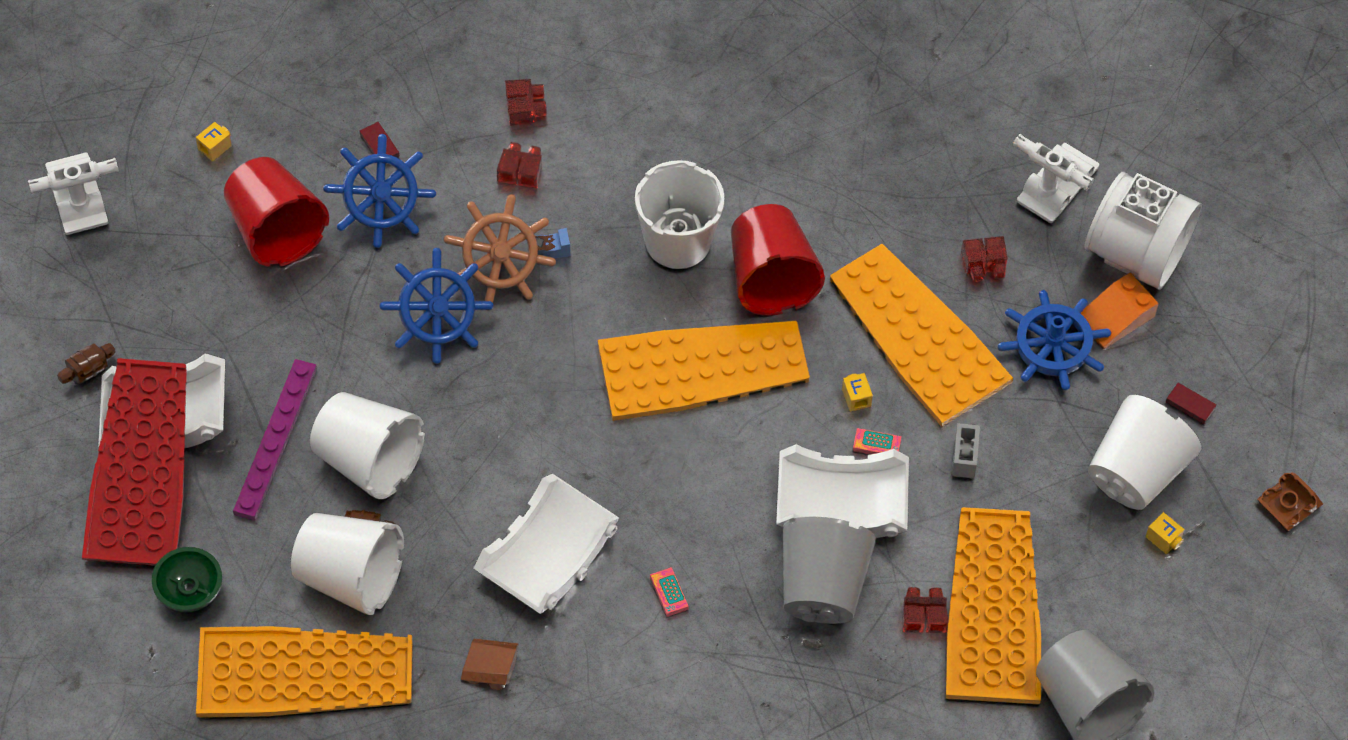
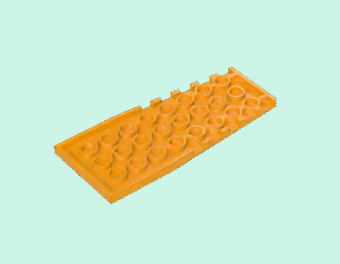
M880 244L830 275V282L836 285L842 299H846L851 306L850 310L862 321L863 328L872 335L878 349H882L885 353L886 360L899 378L941 427L1013 382V377L974 332L883 244Z
M797 321L662 330L598 340V349L612 421L683 411L705 406L707 402L714 400L723 402L727 401L728 397L740 395L741 398L749 396L750 392L762 390V393L768 392L770 388L782 385L786 388L792 386V383L804 380L805 383H808L810 377Z
M961 508L947 628L945 699L1040 704L1041 683L1036 676V669L1041 660V629L1037 605L1038 594L1035 582L1036 572L1034 569V549L1032 548V528L1029 511Z
M274 626L200 627L196 716H277L409 704L412 702V635H408V637H395L393 634L384 633V636L370 635L369 632L347 634L346 631L337 630V633L324 632L323 629H313L312 632L301 631V628Z

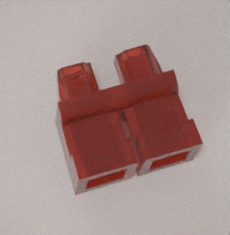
M531 79L505 80L510 126L518 125V121L525 120L535 123V117L547 115L546 102H534V99L544 98L543 84H531Z
M511 142L507 149H503L497 167V181L516 185L518 180L519 186L537 189L540 170L542 169L541 148L531 146L528 153L521 152V145L519 143Z
M1004 236L984 238V243L982 238L963 240L961 248L962 259L965 260L966 273L971 274L974 282L982 281L985 279V272L991 271L995 279L1005 277L1008 257Z
M917 587L908 588L903 603L902 632H923L925 626L927 633H947L949 623L946 607L947 597H943L941 588L929 589V597H920V589Z

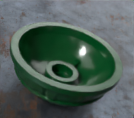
M182 547L170 551L157 562L152 573V588L157 599L168 608L180 612H193L206 607L217 596L222 585V571L218 561L209 552L196 547ZM187 587H193L190 591L185 590Z

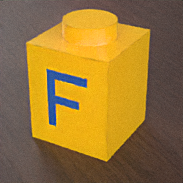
M216 122L212 123L196 136L198 150L213 162L232 146L230 132L226 127H221Z
M865 373L851 374L843 378L842 391L849 411L871 407L873 395Z
M1163 512L1148 527L1146 538L1167 554L1172 548L1176 550L1182 544V536L1185 529Z

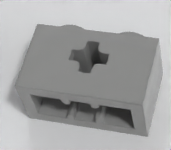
M957 423L952 476L975 478L980 426Z

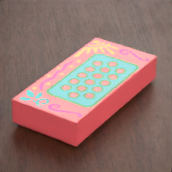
M857 428L853 451L870 455L891 449L899 451L902 436Z
M672 567L650 574V580L666 617L688 610L689 606Z

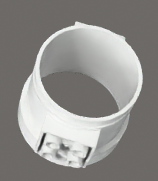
M1121 172L1111 184L1095 214L1086 237L1085 250L1096 253L1104 258V263L1127 274L1131 272L1135 278L1160 290L1169 280L1189 243L1199 219L1202 204L1182 194L1176 197L1177 191L1138 173L1133 178L1127 173Z

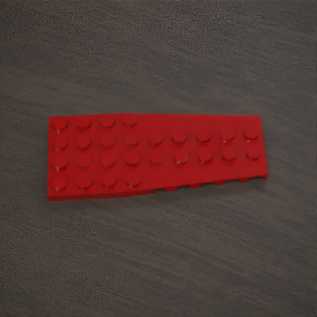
M117 359L106 420H104L102 439L98 449L99 454L90 487L82 551L83 560L156 566L157 562L164 555L178 549L184 494L186 364Z

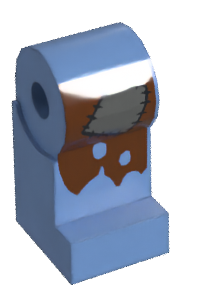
M567 228L558 229V233L535 236L538 255L554 259L571 256Z

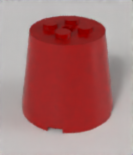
M259 157L249 160L239 166L230 175L225 184V201L251 256L259 264L268 267L270 264H279L280 266L291 264L310 253L322 240V232L325 226L329 225V212L326 206L277 160L270 157Z
M765 204L745 211L734 221L731 227V242L737 293L741 304L747 310L760 315L783 314L782 310L795 307L797 310L805 306L819 294L825 282L824 270L791 210L778 204Z

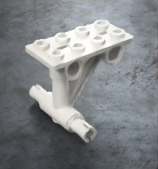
M1019 134L1013 142L1014 147L1028 154L1030 160L1043 167L1037 175L1033 173L1027 179L1023 192L1017 198V203L1049 223H1053L1081 188L1087 191L1093 184L1094 179L1091 176L1099 168V163L1067 143H1063L1062 146L1057 144L1051 150L1041 143L1037 142L1035 144L1022 134Z
M82 153L48 162L45 164L48 176L28 180L31 194L48 189L53 191L65 234L69 235L108 224L96 180L101 175L118 172L119 170L115 158L96 163L90 160L88 153Z

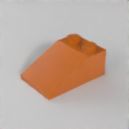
M1130 272L1111 284L1081 312V315L1088 321L1092 330L1110 329L1111 335L1109 337L1095 339L1104 350L1154 318L1159 303Z

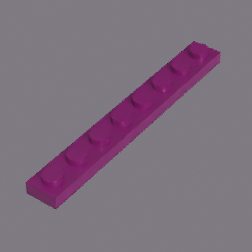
M298 359L294 360L233 509L234 515L256 521L316 373V364Z

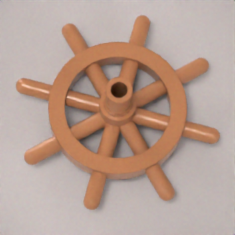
M513 194L507 197L504 213H492L483 216L474 202H468L467 208L475 222L470 226L464 238L451 235L444 237L446 244L462 247V258L466 268L457 274L461 275L472 263H476L478 270L472 277L487 286L484 301H491L492 303L496 288L503 289L515 285L518 286L525 299H532L533 294L524 280L530 275L536 263L547 266H554L556 264L554 258L538 255V246L534 235L549 224V220L542 218L533 225L528 226L523 220L513 216L516 197ZM502 222L498 239L489 224ZM510 224H512L521 232L507 241ZM480 230H482L490 244L474 241ZM524 240L527 241L528 252L512 249ZM472 249L487 252V254L474 262ZM510 258L526 261L519 272ZM493 261L490 277L485 276L479 271V269ZM502 263L511 277L498 279Z

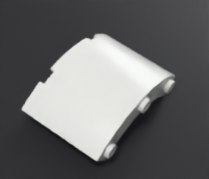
M203 354L195 361L186 364L185 448L211 440L223 431L225 359ZM111 366L102 375L99 444L102 439L104 420H106L116 366Z
M797 444L781 450L779 455L776 524L783 527L787 521L795 523V518L828 517L849 521V526L856 529L859 526H863L872 531L876 538L885 536L895 537L898 533L907 531L909 457L895 449L868 455V459L855 460L854 456L834 455L833 459L821 457V453L803 448Z
M554 474L542 478L538 488L528 502V505L531 507L524 517L520 515L507 529V536L503 540L498 538L491 545L484 548L473 568L540 614L547 609L552 610L577 580L581 581L584 579L588 572L587 568L595 559L608 537L611 538L617 530L616 523L619 517Z

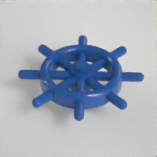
M385 134L378 136L377 154H371L359 160L348 148H342L340 150L341 155L351 165L344 177L343 184H326L323 187L326 193L342 194L344 205L349 212L337 224V229L343 231L355 220L367 227L374 228L373 246L375 248L382 246L383 228L393 227L401 222L412 234H418V226L409 217L416 204L417 197L434 198L436 196V191L433 189H418L415 176L411 171V168L423 158V154L418 151L405 163L397 157L386 154L387 137ZM373 163H377L376 180L365 168ZM386 164H389L397 170L385 180ZM359 174L369 186L353 185L356 176ZM402 176L404 177L407 188L392 187ZM353 194L369 195L356 206ZM391 196L406 197L403 207L401 208ZM375 202L374 219L364 215L363 212ZM384 203L395 215L383 219Z
M437 247L432 251V268L421 270L412 275L403 264H396L395 270L407 282L400 292L398 301H384L380 303L381 310H398L401 322L406 328L403 335L395 342V346L399 349L402 348L413 336L423 342L432 343V361L435 364L441 362V344L451 342L460 336L472 348H476L478 341L467 331L472 322L475 310H491L494 307L491 301H475L473 292L467 283L478 270V265L472 263L461 275L452 270L441 268V249ZM431 277L432 294L421 284L422 281ZM441 277L453 282L442 295ZM414 289L424 299L423 301H410ZM460 290L463 301H448ZM410 310H425L415 322L410 315ZM448 310H463L460 321ZM441 317L453 328L441 334ZM432 318V334L422 331L421 328Z
M1042 290L1039 292L1041 306L1032 309L1025 316L1011 308L1005 311L1006 316L1019 323L1016 341L1001 342L998 344V350L1009 351L1018 349L1021 358L1028 365L1021 375L1023 382H1027L1035 371L1046 375H1059L1062 389L1068 390L1070 388L1068 374L1079 369L1084 363L1098 372L1104 370V365L1089 355L1093 339L1109 337L1111 331L1107 328L1091 329L1088 321L1081 315V312L1088 304L1086 299H1080L1072 309L1060 304H1050L1048 293ZM1045 319L1047 329L1039 326L1036 322ZM1071 325H1074L1079 331L1066 334ZM1029 329L1040 337L1026 339V333ZM1083 341V346L1079 350L1069 344V342ZM1044 346L1037 355L1030 349L1031 347ZM1062 350L1073 356V358L1064 361ZM1050 352L1053 353L1055 362L1045 360Z

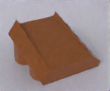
M1293 472L1284 473L1279 478V483L1265 490L1262 496L1257 499L1287 531H1290L1323 505L1316 493Z
M473 639L462 671L461 680L474 685L481 682L488 683L489 687L494 690L503 689L510 682L517 659L519 644Z

